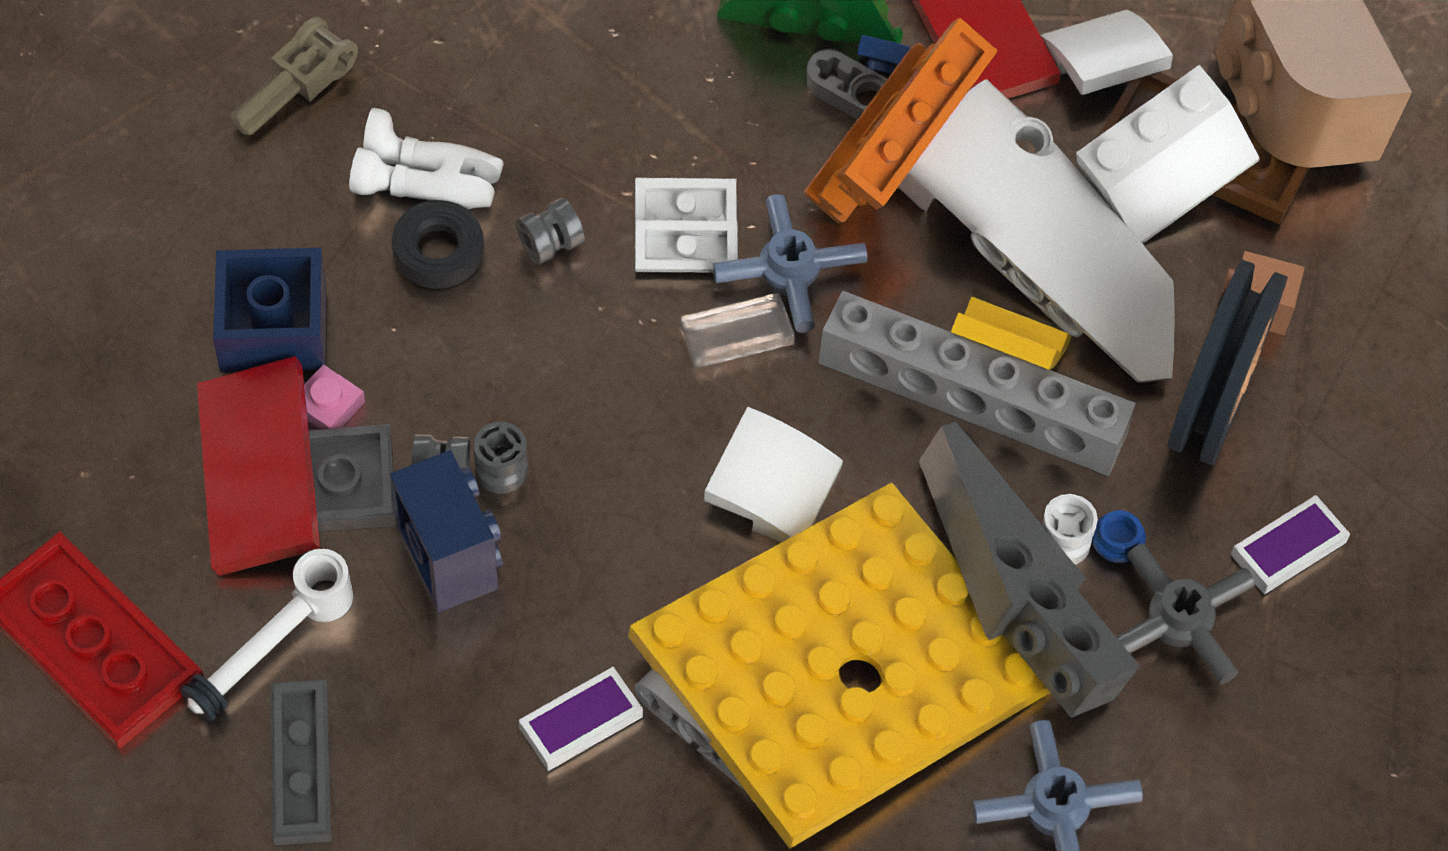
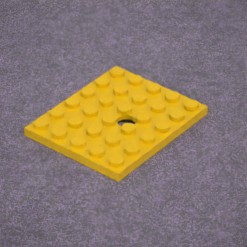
M892 482L630 625L628 634L629 639L648 664L664 678L711 740L709 744L789 849L1051 693L1005 635L988 640L957 560ZM853 660L868 662L879 672L881 684L872 692L858 687L848 689L840 679L839 669L845 663Z

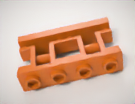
M961 18L954 20L935 45L932 43L927 48L921 43L913 45L807 186L804 195L837 223L845 222L858 204L863 206L868 202L876 210L884 207L998 50Z

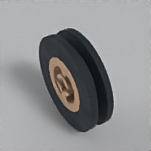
M1243 259L1232 276L1209 329L1181 401L1167 444V448L1180 453L1194 431L1203 434L1200 461L1213 465L1217 459L1248 387L1288 276L1274 272L1262 292H1255L1251 290L1255 264Z

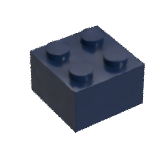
M321 247L216 250L213 341L220 372H240L294 356L302 364L303 370H318L323 364L325 365L326 277Z
M449 450L390 473L396 527L437 613L497 590V568L503 566V561L496 542L501 540V533L492 512L489 509L482 512L475 499L480 494L471 469L468 466L460 468L452 451Z

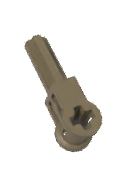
M310 18L298 29L294 38L271 57L274 75L231 113L230 119L242 134L250 135L259 129L297 93L311 101L332 81L340 79L351 69L358 55L357 45L348 39L341 40L329 31L328 24L322 18Z

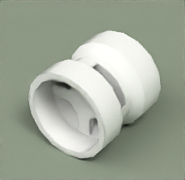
M1065 494L1052 499L1046 506L1042 526L1076 565L1082 562L1089 554L1098 518L1095 508L1088 500L1082 496Z

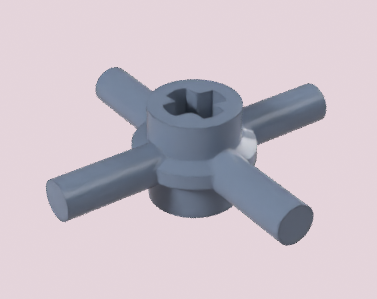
M775 194L768 197L765 201L773 237L763 247L760 257L713 263L715 283L764 277L773 291L788 297L795 330L804 333L811 331L815 327L807 288L816 280L820 269L867 263V250L864 242L817 249L807 234L792 229L785 196Z
M1040 720L1029 726L1039 773L1028 782L1024 794L972 801V813L976 824L1028 817L1037 830L1054 837L1057 851H1080L1075 830L1085 823L1091 808L1142 802L1143 794L1139 780L1087 786L1078 773L1072 769L1061 767L1051 722ZM1055 798H1058V800H1059V805H1056V799H1055Z

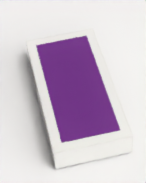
M1315 495L1233 547L1231 556L1241 568H1246L1250 571L1256 586L1265 595L1347 543L1350 533Z
M612 667L519 719V729L547 771H550L643 717V708L615 668Z

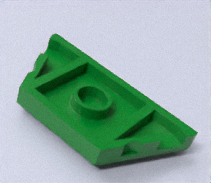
M720 0L717 11V18L774 28L781 32H795L821 37L828 41H842L859 45L862 35L899 44L902 43L903 39L901 28H893L887 19L889 7L885 0Z

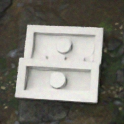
M1129 10L1040 35L1061 74H1069L1081 95L1170 69L1173 54L1164 41L1145 20Z
M635 178V272H713V263L738 260L736 179Z
M747 407L705 489L704 501L753 520L752 531L782 543L815 524L843 466V460L793 427Z

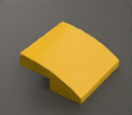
M972 296L965 314L958 312L951 330L952 333L1048 370L1053 369L1057 365L1072 337L1069 333Z

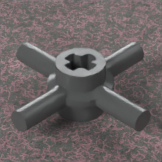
M1139 544L1127 554V557L1155 595L1149 607V619L1117 635V639L1129 653L1140 649L1158 638L1173 647L1192 645L1220 684L1227 683L1238 674V670L1213 638L1210 631L1215 621V608L1255 586V581L1250 571L1242 568L1207 588L1190 579H1178L1172 582L1145 544Z

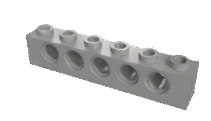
M842 290L822 330L819 364L1106 476H1110L1127 437L1136 403Z

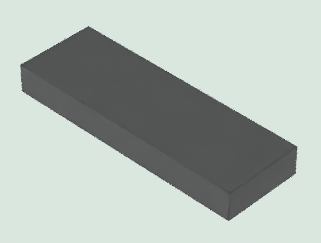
M327 679L271 683L272 834L274 845L331 842Z

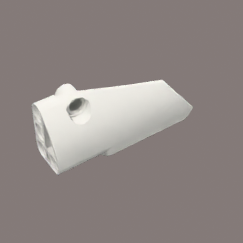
M987 79L977 84L967 92L898 188L924 211L929 208L935 198L939 200L973 232L971 240L977 250L1064 332L1074 337H1079L1084 332L1137 383L1171 380L1175 332L1173 280L1122 219L1053 142L1052 133L1047 124L1040 119L1027 117ZM1024 139L1031 142L1036 149V153L1031 154L1024 151L1016 144L1015 140Z

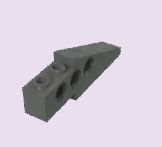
M952 422L941 426L920 458L919 463L985 636L990 640L1005 635L1071 718L1115 700L1140 665L1078 592L1086 577L959 424Z

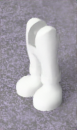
M372 108L365 127L363 148L359 147L353 159L349 189L352 193L359 195H370L377 191L390 190V195L401 198L406 196L428 201H450L466 209L490 207L495 193L491 184L499 180L504 164L497 157L459 144L424 142L411 137H406L403 140L396 136L393 130L391 115L386 110Z

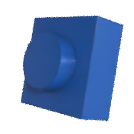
M862 35L857 55L860 61L867 63V68L880 75L890 76L909 51L910 46Z

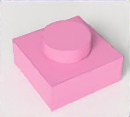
M324 364L304 384L308 423L319 430L342 428L365 403L363 390Z

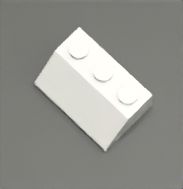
M1200 65L1076 152L1077 169L1142 244L1259 161V156L1233 106Z

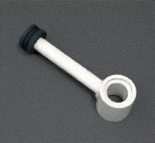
M316 549L304 554L297 561L293 570V580L296 588L292 592L294 598L212 676L206 679L202 675L196 674L192 678L193 683L189 681V686L185 685L180 689L192 712L212 722L216 718L215 713L220 714L219 709L224 710L228 706L223 695L306 616L315 621L330 622L339 619L350 609L353 601V591L349 571L345 560L338 553L328 549ZM323 580L335 582L328 590L316 591L311 589L313 585Z

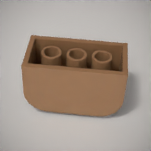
M1233 0L1216 43L1215 51L1221 76L1228 81L1236 98L1238 110L1241 115L1245 116L1256 140L1268 153L1281 161L1295 166L1312 168L1379 161L1412 94L1363 0Z

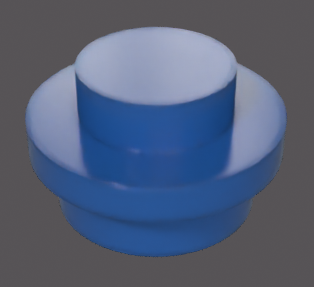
M1123 510L1112 511L1100 517L1092 537V544L1096 552L1104 559L1116 563L1129 562L1127 554L1137 545L1145 544L1146 541L1145 530L1139 519L1132 513Z

